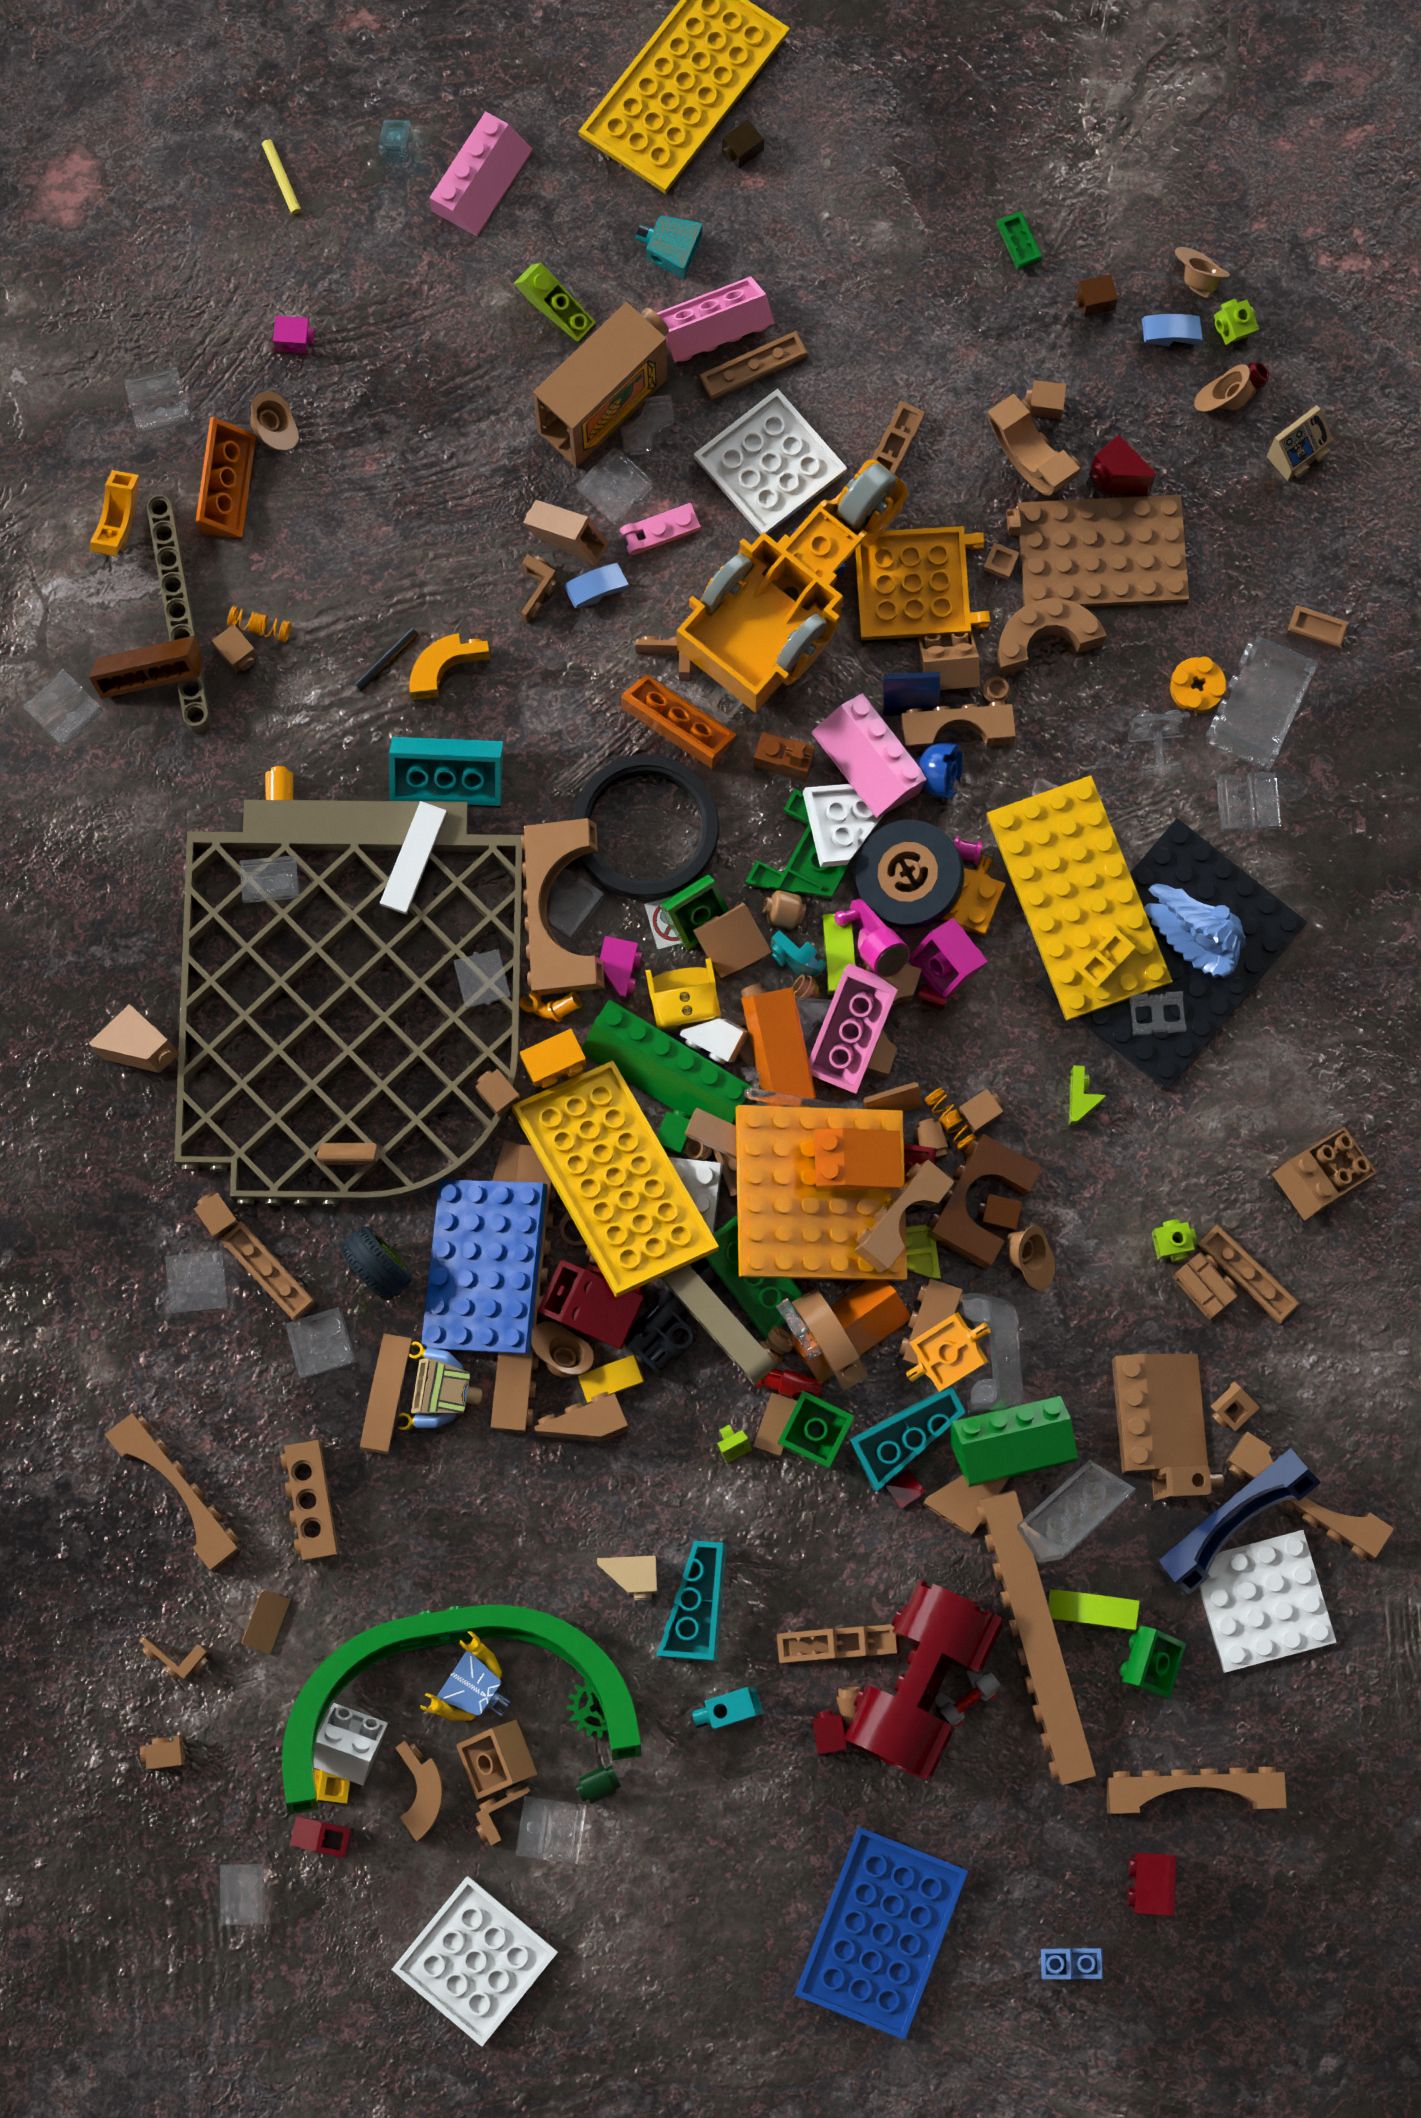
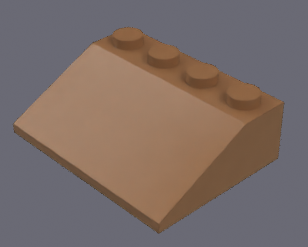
M1198 1354L1115 1356L1112 1359L1122 1474L1153 1472L1165 1467L1208 1466Z

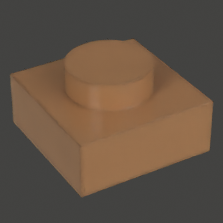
M994 543L983 570L1009 580L1020 552Z

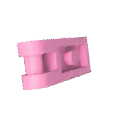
M688 503L640 522L626 524L620 528V533L627 540L629 554L636 555L700 531L701 526L692 504ZM643 532L645 539L638 540L636 535Z

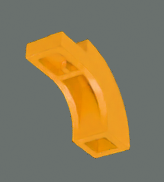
M112 470L105 484L102 515L90 541V551L102 555L117 556L119 550L125 549L136 509L139 475Z
M458 633L443 637L432 643L419 656L411 672L409 685L411 699L438 698L439 682L442 675L456 664L490 660L488 641L470 639L466 643L461 644Z

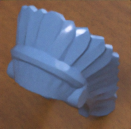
M1163 884L1152 885L1149 891L1153 896L1159 898V902L1162 904L1148 903L1144 910L1147 917L1151 918V924L1159 928L1158 934L1166 936L1167 943L1174 947L1175 952L1182 953L1185 961H1191L1194 968L1202 969L1205 974L1211 973L1215 978L1219 975H1222V977L1231 975L1236 969L1240 950L1246 945V937L1243 933L1241 920L1230 913L1229 908L1225 905L1210 906L1189 897L1183 889H1174Z

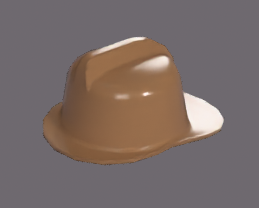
M1178 247L1175 250L1176 256L1185 264L1184 282L1192 291L1205 298H1209L1223 278L1230 276L1227 271L1196 250L1186 247Z
M1243 364L1234 366L1224 375L1202 388L1195 398V408L1201 412H1208L1219 407L1226 410H1237L1243 407L1256 393L1255 387L1249 380L1250 369L1248 366Z
M265 391L259 393L251 404L250 425L253 431L271 448L281 451L293 449L298 443L299 433L288 403L274 392Z
M1032 1225L1025 1231L1010 1233L1008 1235L1009 1245L1007 1250L1009 1262L1022 1270L1026 1281L1035 1290L1047 1288L1054 1278L1055 1260L1043 1229L1037 1225Z
M545 1321L537 1324L532 1329L531 1347L535 1354L546 1362V1366L554 1375L559 1377L579 1375L586 1372L592 1366L594 1355L590 1345L555 1322Z

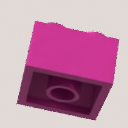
M954 918L931 931L909 957V961L914 967L922 969L920 975L930 988L944 999H947L974 977L988 962Z

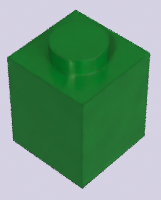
M674 1110L673 1113L666 1112L657 1134V1138L664 1151L679 1157L682 1156L686 1141L689 1138L684 1135L690 1122L688 1114L678 1110Z

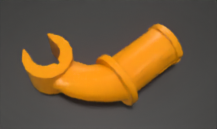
M533 991L529 994L533 1002L528 1001L524 994L520 999V1007L524 1011L534 1012L540 1017L557 1022L562 1021L563 1016L582 1007L581 999L575 992H571L556 1002L550 1001L548 1004L541 1002V995Z

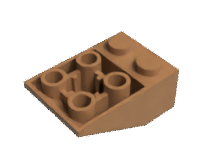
M1343 1127L1289 1160L1272 1175L1305 1221L1377 1172L1347 1129Z
M608 1392L592 1397V1403L583 1407L581 1403H577L566 1408V1414L555 1418L554 1414L539 1419V1425L534 1427L538 1437L593 1442L607 1441L628 1432L629 1429L615 1393L608 1395Z

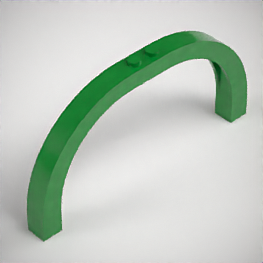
M480 1605L464 1608L462 1606H453L445 1611H423L415 1616L386 1622L355 1636L327 1657L311 1675L295 1701L287 1722L282 1751L283 1782L289 1815L319 1810L314 1774V1755L318 1733L330 1706L339 1693L355 1677L370 1666L390 1656L420 1648L457 1643L460 1640L462 1642L473 1639L468 1633L469 1631H472L479 1639L505 1638L527 1642L544 1648L570 1664L593 1690L604 1714L612 1761L642 1756L637 1719L631 1696L616 1666L592 1639L565 1621L544 1612L510 1605Z

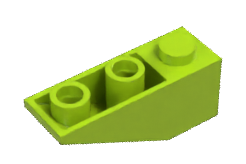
M542 263L532 264L513 283L537 309L576 341H579L596 323Z

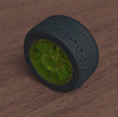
M362 1226L358 1228L341 1244L340 1252L359 1278L381 1299H393L410 1284L412 1274L395 1251L370 1227Z

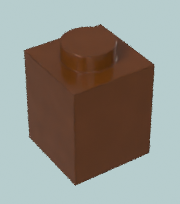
M1111 274L1079 282L1078 290L1074 292V298L1077 308L1082 309L1083 316L1115 310L1118 298Z
M989 1194L986 1201L981 1200L977 1217L982 1218L981 1226L1014 1233L1022 1202Z

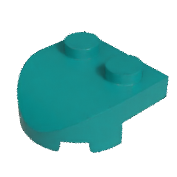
M780 930L771 938V957L780 966L786 965L796 974H803L805 976L818 975L827 967L824 960L820 959L817 961L814 956L817 954V950L808 941L799 949Z

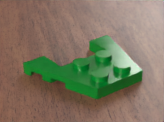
M795 789L783 813L807 824L808 827L783 873L757 860L745 881V885L832 899L852 859L847 865L820 867L804 796L799 790Z

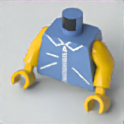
M469 1631L468 1633L473 1637L472 1642L464 1644L460 1640L461 1646L466 1650L460 1662L437 1696L429 1693L425 1694V1696L431 1698V1705L429 1707L420 1705V1708L451 1721H471L476 1716L482 1717L487 1708L502 1717L511 1701L497 1693L503 1684L500 1680L502 1670L495 1654L481 1643L480 1639L472 1631Z

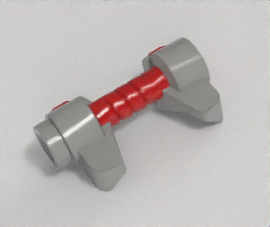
M967 1671L973 1690L957 1702H954L942 1692H939L935 1697V1703L940 1708V1713L950 1725L960 1726L964 1719L963 1712L979 1699L987 1701L988 1699L993 1700L996 1698V1691L1001 1685L991 1672L987 1675H978Z

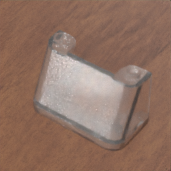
M980 1293L962 1294L958 1302V1312L961 1317L970 1320L974 1329L985 1322L988 1327L983 1330L988 1328L991 1330L989 1341L993 1379L980 1380L974 1384L971 1389V1400L966 1402L967 1417L1022 1405L1024 1402L1015 1306L1006 1299Z

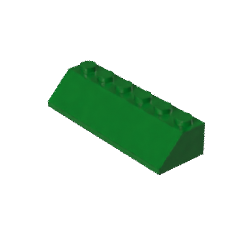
M610 999L595 1020L581 1048L584 1056L599 1065L614 1061L625 1081L672 1110L688 1114L690 1116L689 1120L694 1110L699 1108L734 1124L736 1121V1107L738 1105H746L753 1094L752 1086Z

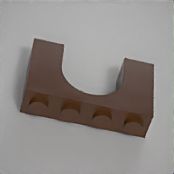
M983 1134L977 1140L973 1138L968 1145L965 1153L969 1156L965 1164L960 1163L952 1176L956 1181L940 1200L943 1205L939 1213L934 1212L927 1223V1227L930 1228L927 1237L986 1270L992 1266L1004 1240L981 1228L969 1217L965 1207L967 1189L976 1180L990 1179L999 1182L1024 1197L1033 1188L1043 1167Z

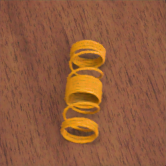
M233 606L227 620L228 627L233 624L236 625L239 620V626L242 631L246 630L249 626L250 633L260 636L263 634L264 637H268L274 629V637L277 641L285 643L288 640L291 622L285 620L282 622L279 638L277 639V618L269 634L265 635L264 631L268 621L267 615L265 616V614L257 612L254 614L253 611L247 626L242 629L241 617L243 609L241 608L237 618L238 607Z
M939 1088L928 1095L924 1101L928 1106L937 1102L932 1109L933 1113H939L948 1109L939 1118V1122L945 1128L946 1133H954L961 1130L954 1138L953 1143H959L957 1148L962 1150L970 1144L973 1138L976 1140L977 1137L975 1134H971L965 1139L955 1142L968 1125L948 1132L950 1128L960 1123L963 1118L958 1113V1109L951 1111L945 1116L954 1107V1104L934 1111L937 1105L947 1097L943 1088Z

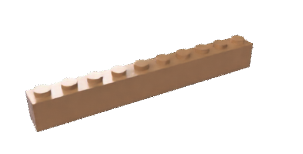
M520 1145L516 1182H537L548 1185L533 1319L534 1328L538 1324L539 1313L537 1310L544 1297L540 1296L541 1285H547L548 1268H543L544 1256L550 1257L551 1240H547L546 1237L547 1228L553 1229L554 1212H550L549 1208L550 1200H556L557 1190L533 1147L530 1145ZM530 1347V1355L498 1353L491 1419L492 1430L526 1433L527 1426L532 1427L534 1410L529 1409L530 1398H535L537 1381H532L533 1369L538 1370L539 1356L535 1354L532 1347Z
M1009 1491L979 1500L981 1506L976 1508L980 1523H986L989 1535L984 1536L989 1553L994 1551L997 1562L992 1564L997 1581L1002 1580L1005 1590L1000 1592L1004 1608H1010L1012 1620H1009L1008 1623L1013 1638L1018 1636L1021 1648L1016 1649L1020 1665H1026L1029 1676L1024 1677L1028 1693H1034L1037 1705H1033L1032 1708L1036 1722H1042L1045 1732L1040 1734L1044 1750H1050L1053 1762L1048 1763L1053 1780L1058 1779L1061 1785L1096 1776L1016 1491Z

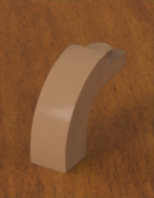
M816 1288L791 1302L844 1391L869 1377L842 1325Z

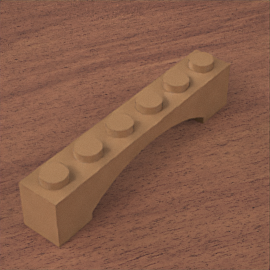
M131 1413L104 1435L121 1457L128 1459L132 1456L149 1463L174 1485L187 1505L194 1523L197 1544L192 1548L208 1569L214 1572L240 1551V1548L236 1545L240 1541L230 1527L227 1530L219 1523L222 1516L213 1505L207 1507L201 1500L205 1496L195 1482L192 1485L184 1478L187 1472L178 1460L172 1463L166 1455L170 1450L160 1438L155 1440L151 1436L149 1431L153 1428L142 1415L137 1418L136 1415Z
M1246 1432L1225 1463L1230 1466L1229 1471L1240 1479L1247 1477L1252 1481L1273 1463L1269 1454L1272 1447ZM1306 1497L1300 1501L1293 1498L1278 1503L1291 1512L1295 1509L1303 1514L1302 1520L1315 1528L1319 1525L1327 1530L1326 1535L1339 1544L1344 1541L1352 1547L1351 1552L1363 1560H1366L1367 1557L1369 1559L1376 1558L1394 1530L1393 1527L1370 1512L1363 1517L1347 1516L1323 1508Z
M1259 1767V1773H1247V1768H1229L1230 1774H1218V1768L1200 1769V1775H1189V1769L1171 1770V1776H1160L1159 1770L1142 1771V1777H1131L1130 1771L1113 1772V1778H1106L1107 1814L1140 1813V1806L1152 1798L1166 1792L1190 1787L1214 1788L1234 1793L1252 1802L1253 1809L1287 1808L1285 1772H1276V1767Z

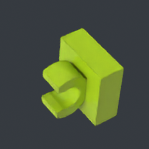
M730 1425L719 1430L723 1441L717 1444L727 1464L752 1450L743 1430L734 1434Z

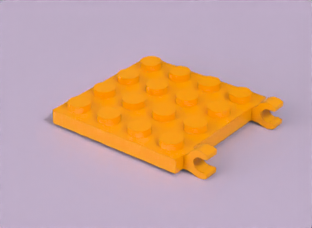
M964 526L883 531L868 548L859 544L855 549L861 641L915 638L930 634H939L940 636H950L952 633L963 632L971 634V626L975 628H988L990 623L989 611L970 613L965 548L971 550L983 549L984 533L964 534Z

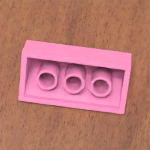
M485 111L430 196L432 212L478 237L533 152V148L509 124Z
M752 277L745 278L657 313L669 328V333L665 336L666 345L670 351L668 355L674 362L687 361L697 353L713 351L718 345L738 341L746 334L764 331L769 325L774 324L767 295Z
M863 693L840 705L812 731V735L876 818L920 794L923 784L927 780Z
M849 963L844 969L810 1055L811 1075L856 1094L898 989L878 975Z

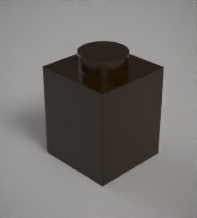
M747 119L722 137V154L729 163L733 162L739 169L764 151V138Z

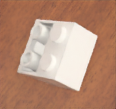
M333 1703L317 1737L314 1768L364 1785L373 1766L388 1723Z

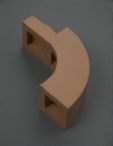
M404 1741L395 1748L416 1779L417 1795L411 1808L400 1818L417 1842L425 1837L439 1817L444 1796L443 1781L434 1759L430 1758L422 1764L420 1759L424 1756L415 1743L409 1745L407 1741Z

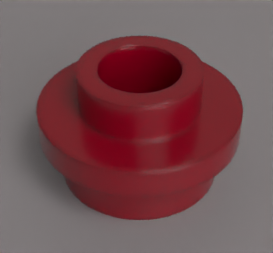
M1261 362L1249 363L1247 365L1250 369L1249 380L1258 389L1264 387L1266 381L1269 380L1268 370Z

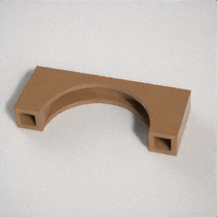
M588 818L524 826L521 846L525 852L526 861L522 864V871L527 882V889L524 890L523 896L525 905L528 906V916L525 918V928L527 933H529L526 955L530 961L531 971L527 974L528 985L533 992L539 995L604 989L603 960L596 956H582L566 951L555 939L549 926L547 915L549 893L560 872L575 859L585 854L598 852L597 826Z

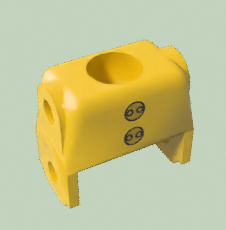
M710 958L705 959L706 968L677 969L659 974L653 978L651 970H645L657 1029L663 1032H672L721 1019L715 977Z

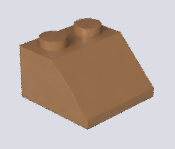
M517 1719L491 1728L456 1744L476 1799L483 1798L538 1775Z

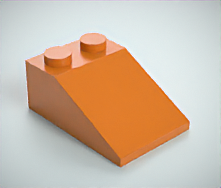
M853 1128L814 1129L816 1192L902 1188L900 1131Z

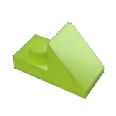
M1073 1065L1071 1070L1069 1126L1077 1125L1101 1104L1106 1095L1084 1094V1091H1089V1074H1085V1066Z

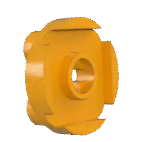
M1194 657L1181 662L1171 677L1170 693L1173 700L1182 709L1194 711V713H1205L1215 708L1226 691V680L1223 671L1208 657ZM1194 679L1204 682L1203 691L1191 688Z

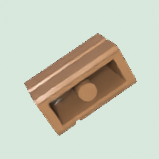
M1200 1252L1179 1269L1172 1278L1210 1320L1238 1296L1235 1293L1237 1287L1229 1277L1225 1276L1222 1278L1216 1271L1218 1265L1210 1255L1207 1254L1204 1257Z

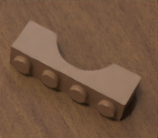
M1001 701L992 702L989 706L978 707L977 704H966L961 706L960 709H950L948 706H940L934 708V711L924 712L919 708L909 709L906 713H902L900 721L902 742L908 753L925 751L934 744L936 738L942 732L955 727H963L974 731L982 738L986 746L1014 744L1016 737L1012 704L1005 705V702Z
M906 964L895 975L884 978L880 977L898 989L891 1008L896 1004L913 1000L922 969ZM883 1029L865 1073L888 1080L897 1047L888 1040Z
M929 1160L920 1165L916 1163L908 1171L906 1176L909 1179L905 1185L892 1192L890 1195L892 1202L887 1208L883 1206L873 1217L876 1221L871 1229L866 1228L856 1240L859 1245L854 1252L880 1273L889 1269L905 1248L899 1234V1220L903 1211L910 1205H921L930 1208L938 1204L954 1183L950 1177Z

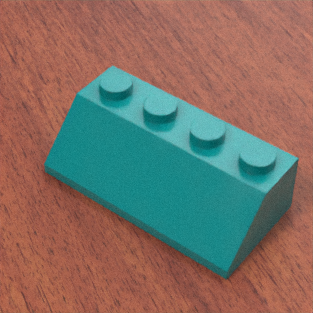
M392 737L389 750L390 801L467 802L468 805L501 806L503 741Z

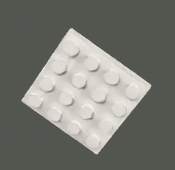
M778 388L694 453V459L760 535L763 532L769 534L847 472V467Z
M1304 1530L1222 1551L1217 1554L1208 1571L1210 1577L1199 1586L1224 1673L1336 1643Z
M467 1876L391 1970L480 2046H483L558 1951Z

